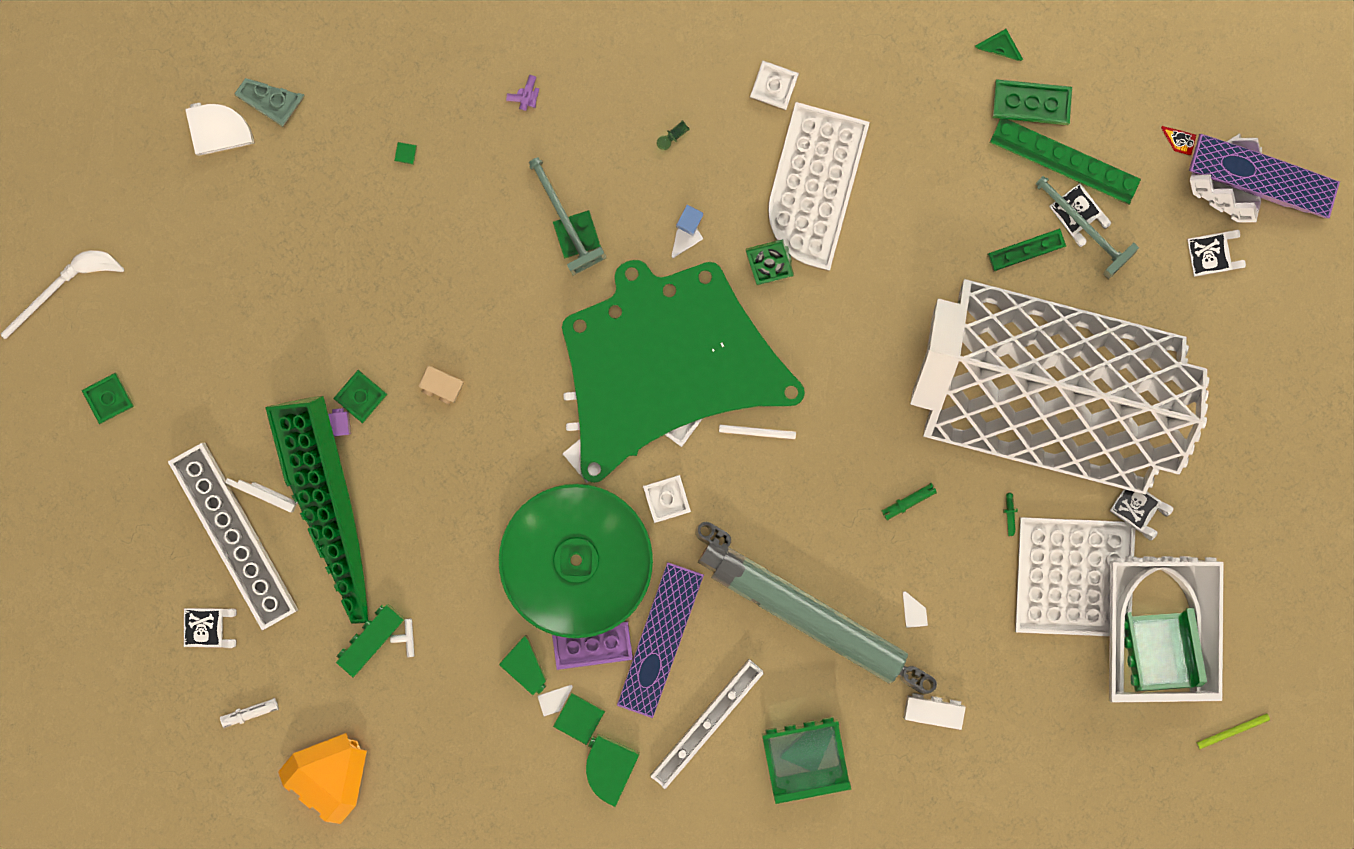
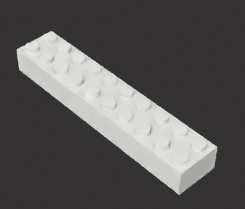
M201 443L168 461L260 628L264 630L298 611L296 604L229 484L225 483L226 479L206 443Z

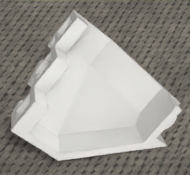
M1239 133L1226 141L1262 154V147L1259 145L1258 138H1241ZM1192 172L1190 183L1193 195L1198 198L1203 197L1209 201V205L1220 212L1225 211L1230 214L1231 219L1236 222H1257L1261 205L1260 197L1212 180L1211 175H1199Z

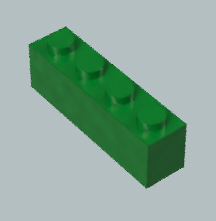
M387 604L385 607L381 605L375 612L377 616L374 620L371 621L369 619L362 626L364 631L360 636L356 633L349 641L352 645L347 650L343 648L336 656L339 658L336 663L351 677H355L405 620L391 605Z

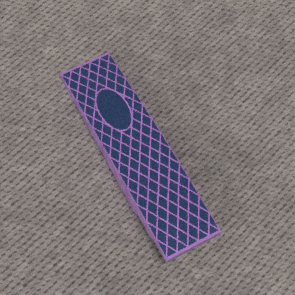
M1199 134L1189 171L1193 173L1211 175V179L1281 206L1291 207L1305 213H1312L1325 219L1330 218L1340 183L1310 170L1204 134Z
M667 562L617 706L653 718L704 574Z

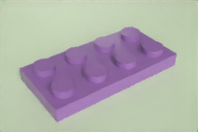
M628 621L605 633L587 638H564L552 635L557 670L633 660Z

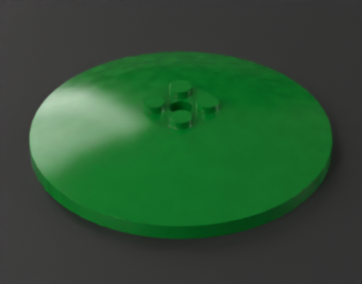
M586 484L556 486L529 499L510 520L503 534L499 549L500 578L504 591L513 607L526 621L536 628L564 638L596 636L623 623L642 602L652 575L653 553L648 532L637 513L617 495L605 489ZM573 555H579L582 558L580 565L575 566L571 563Z

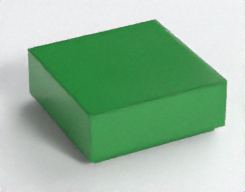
M398 142L394 161L414 165L417 145Z

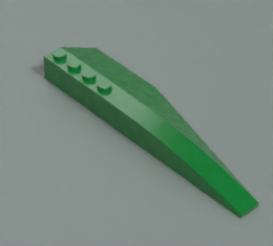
M324 396L309 397L267 406L265 408L284 481L287 487L290 486L293 495L291 496L294 502L299 504L302 511L300 515L309 526L308 532L320 558H324L327 564L325 567L327 573L332 575L336 583L334 588L343 598L341 602L351 624L366 623L368 621V610L359 541L348 489Z

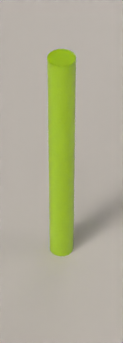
M1264 714L1197 742V746L1200 750L1270 721L1269 715Z

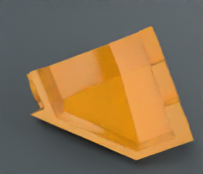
M345 733L293 753L278 773L283 787L288 791L292 789L300 796L298 799L309 809L311 807L316 809L321 814L319 816L325 822L341 824L356 806L367 750L360 749L358 741L348 739Z

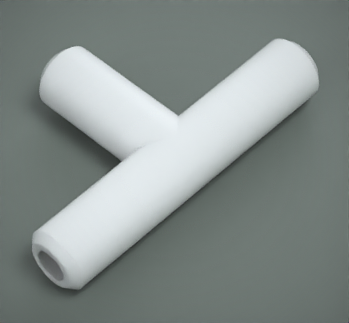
M409 618L404 620L405 634L391 635L390 642H406L407 657H414L412 619Z

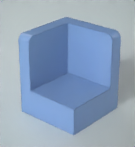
M687 205L676 227L694 236L697 226L704 215L703 212Z

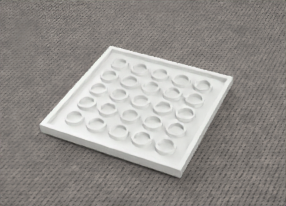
M1020 517L1015 632L1110 636V561L1113 558L1134 557L1135 528L1122 521ZM1132 595L1128 601L1125 615L1127 612L1132 613Z

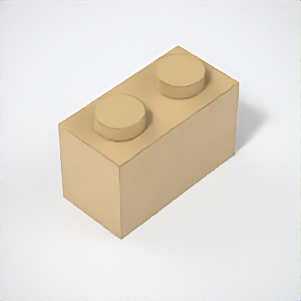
M428 366L419 387L423 388L421 392L431 397L434 393L440 396V401L450 404V402L455 403L464 381Z

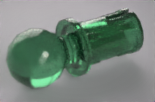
M682 120L673 129L667 130L669 133L667 136L662 135L657 139V147L660 150L669 149L673 140L678 142L677 139L690 130L689 127Z

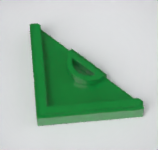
M1007 29L975 45L976 49L1017 61L1023 60Z

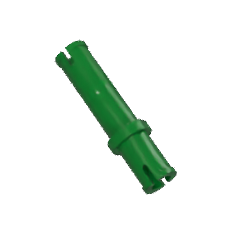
M929 483V485L901 500H896V503L881 510L883 516L885 515V519L888 521L900 513H905L907 509L937 494L936 489H932L934 485Z

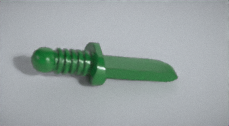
M1009 492L1006 494L1007 509H1003V513H1007L1008 536H1014L1016 530L1015 512H1018V508L1014 509L1013 494Z

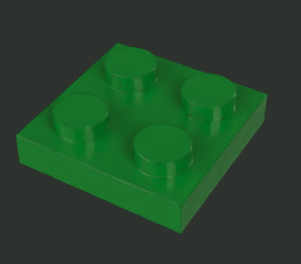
M589 210L568 217L586 252L601 247ZM561 219L553 221L564 259L578 255Z

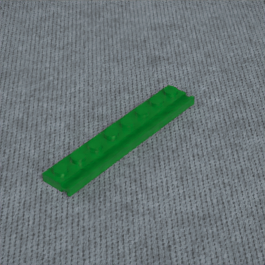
M1008 119L999 120L989 142L1130 205L1141 181L1136 176Z

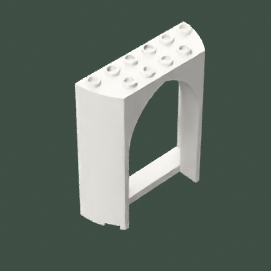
M1130 556L1113 558L1110 561L1109 701H1222L1223 562L1217 561L1215 557H1205V560H1198V558L1190 556H1180V558L1162 556L1161 558L1144 556L1143 558ZM1157 570L1164 571L1179 584L1186 596L1189 608H1194L1207 682L1202 687L1190 688V692H1124V621L1126 607L1138 584L1149 574Z

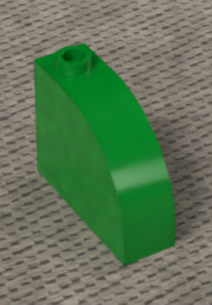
M597 734L596 738L592 736L588 745L591 748L586 763L588 783L601 800L616 807L640 752Z

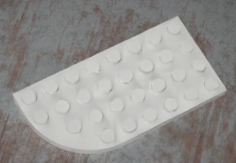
M795 102L770 195L769 221L776 240H784L785 246L789 248L788 253L793 258L804 264L830 271L870 122Z

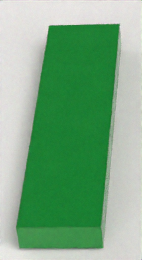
M1059 228L990 252L987 255L994 272L1066 247V243Z

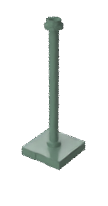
M539 157L529 161L530 169H534L579 254L578 259L567 264L572 275L574 276L606 259L607 257L602 247L586 252L541 167L543 161Z
M1042 176L1036 182L1037 188L1039 190L1043 188L1112 257L1113 263L1103 274L1109 280L1137 252L1139 247L1133 243L1123 253L1117 252L1047 183L1049 179Z

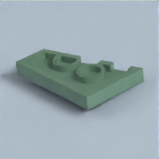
M247 78L244 79L234 93L236 97L284 127L305 97L304 94H297L283 88L279 89Z

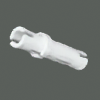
M273 698L242 710L239 708L231 714L220 716V721L223 728L237 723L243 724L251 718L279 710L276 699Z

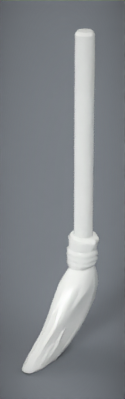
M90 250L76 255L71 263L60 272V276L1 333V336L7 339L65 281H70L78 272H123L124 268L111 255L103 251Z

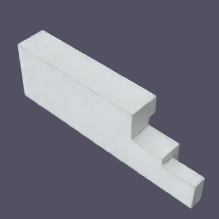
M229 478L225 482L291 513L294 512L298 504L293 499L256 482L249 484L242 480L236 482Z

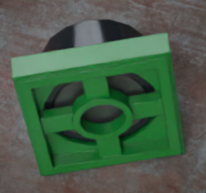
M783 239L746 248V254L757 285L794 276L791 266V255L788 253L789 248L785 246Z

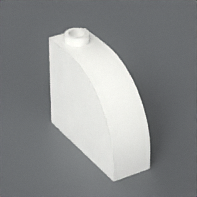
M201 103L191 104L190 108L185 109L196 155L200 156L254 144L253 134L248 123L231 108L219 104L201 105Z

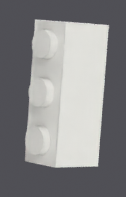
M912 693V696L907 695L903 716L905 720L962 730L966 707L961 705V701L950 700V703L943 702V698L931 696V699L923 698L924 695Z

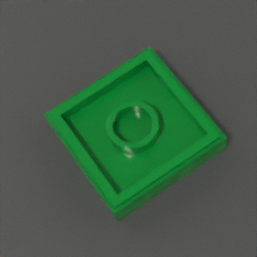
M357 370L333 399L363 424L388 394L360 370Z
M116 372L81 390L99 424L134 407Z
M571 693L553 727L587 745L605 711Z

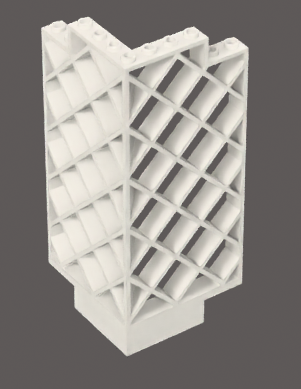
M964 279L959 292L958 304L937 299L932 315L927 352L912 391L910 405L930 410L925 423L923 437L1146 494L1148 488H1152L1154 475H1158L1159 470L1180 475L1182 469L1187 467L1188 456L1193 454L1194 443L1199 441L1201 428L1204 429L1207 423V417L1204 416L1208 408V404L1205 402L1209 391L1206 390L1209 384V377H1207L1206 368L1187 364L1188 358L1185 357L1189 346L1186 345L1187 337ZM983 303L995 304L1002 311L992 314ZM967 311L977 321L965 324ZM1029 315L1041 316L1048 323L1038 326ZM1013 322L1023 333L1013 336L1003 325ZM1075 327L1087 328L1093 336L1085 339ZM988 332L998 343L988 347L978 335ZM1059 334L1069 346L1060 349L1050 337ZM1121 339L1133 340L1140 348L1131 350ZM962 342L972 352L971 354L960 356ZM1034 344L1044 356L1035 359L1024 347ZM1105 346L1115 358L1107 361L1096 349ZM1168 350L1177 352L1176 360L1167 352ZM1009 354L1019 366L1009 369L999 357ZM1080 356L1091 368L1082 371L1071 359ZM1151 358L1162 370L1153 373L1143 363V360ZM958 362H962L969 372L953 377ZM1055 366L1066 378L1056 381L1046 369ZM1127 368L1137 380L1128 383L1118 371ZM1009 374L1016 384L998 390L992 379ZM1102 378L1112 391L1103 393L1093 381ZM1173 380L1184 392L1175 395L1164 383ZM979 384L986 395L969 400L962 390ZM1056 386L1063 396L1045 402L1038 392ZM1148 390L1160 403L1151 406L1139 393ZM946 395H950L956 405L941 410ZM1026 396L1033 407L1015 412L1008 402ZM1104 399L1110 407L1091 414L1085 404ZM1195 402L1196 413L1194 414L1186 405ZM996 407L1003 417L986 423L979 413ZM1073 409L1079 419L1061 424L1055 414ZM1151 411L1156 418L1155 421L1138 426L1132 416ZM966 417L973 427L960 430L953 428L950 423ZM1043 419L1049 428L1047 430L1031 434L1025 426ZM1120 421L1126 430L1107 436L1101 427ZM1193 424L1187 439H1185L1178 429ZM1013 429L1019 437L1018 440L1006 442L999 440L996 435ZM1089 431L1096 440L1077 446L1071 437ZM1166 433L1172 443L1153 448L1148 439ZM1060 442L1066 451L1052 454L1045 452L1042 447ZM1136 443L1142 453L1123 458L1117 449ZM1106 454L1112 463L1098 466L1091 464L1088 459ZM1149 467L1145 477L1136 476L1133 472Z

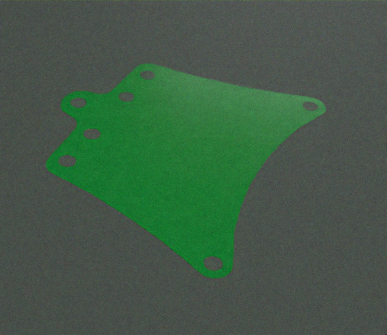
M640 260L626 261L615 272L616 291L611 298L569 315L562 324V331L572 366L578 404L581 474L589 482H600L628 456L674 429L705 417L757 406H795L803 400L805 395L801 382L776 356L736 298L722 269L714 262L702 263L666 277H657L651 272L646 263ZM631 267L638 271V277L633 281L628 280L625 276L626 270ZM702 271H708L712 275V279L708 284H703L699 281V274ZM672 284L675 286L676 294L673 297H666L663 294L665 285ZM617 305L622 309V314L619 318L610 317L609 308L611 306ZM579 319L585 321L587 326L585 331L581 333L576 332L573 328L574 322ZM788 386L796 387L798 390L796 398L788 399L785 396V389ZM593 462L598 463L601 467L600 473L596 476L588 472V466Z

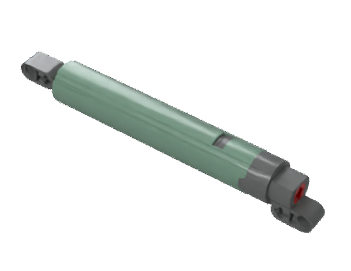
M703 522L696 528L697 538L707 544L698 563L714 572L711 577L712 579L747 600L756 603L762 609L889 684L893 683L899 675L904 684L921 694H929L936 689L937 682L932 676L917 667L905 666L906 659L908 658L907 652L730 548V535L712 523ZM701 527H707L709 529V536H704L701 534ZM714 532H716L717 534L714 536L716 538L710 540V538L714 535ZM723 537L724 543L722 545H719L718 539ZM912 671V676L915 678L908 679L909 675L906 673ZM924 680L930 682L931 687L929 690L923 688Z

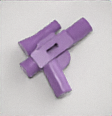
M529 75L525 89H519L517 94L507 93L506 101L520 102L519 109L524 111L527 110L528 106L536 108V99L539 93V88H535L533 91L536 76Z

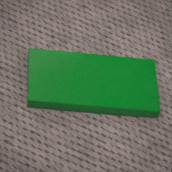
M996 79L993 118L1069 125L1072 87Z

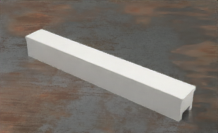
M748 659L650 774V777L666 789L764 674L763 670Z

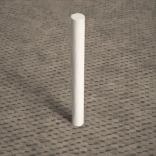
M730 425L719 426V432L786 439L796 438V432Z

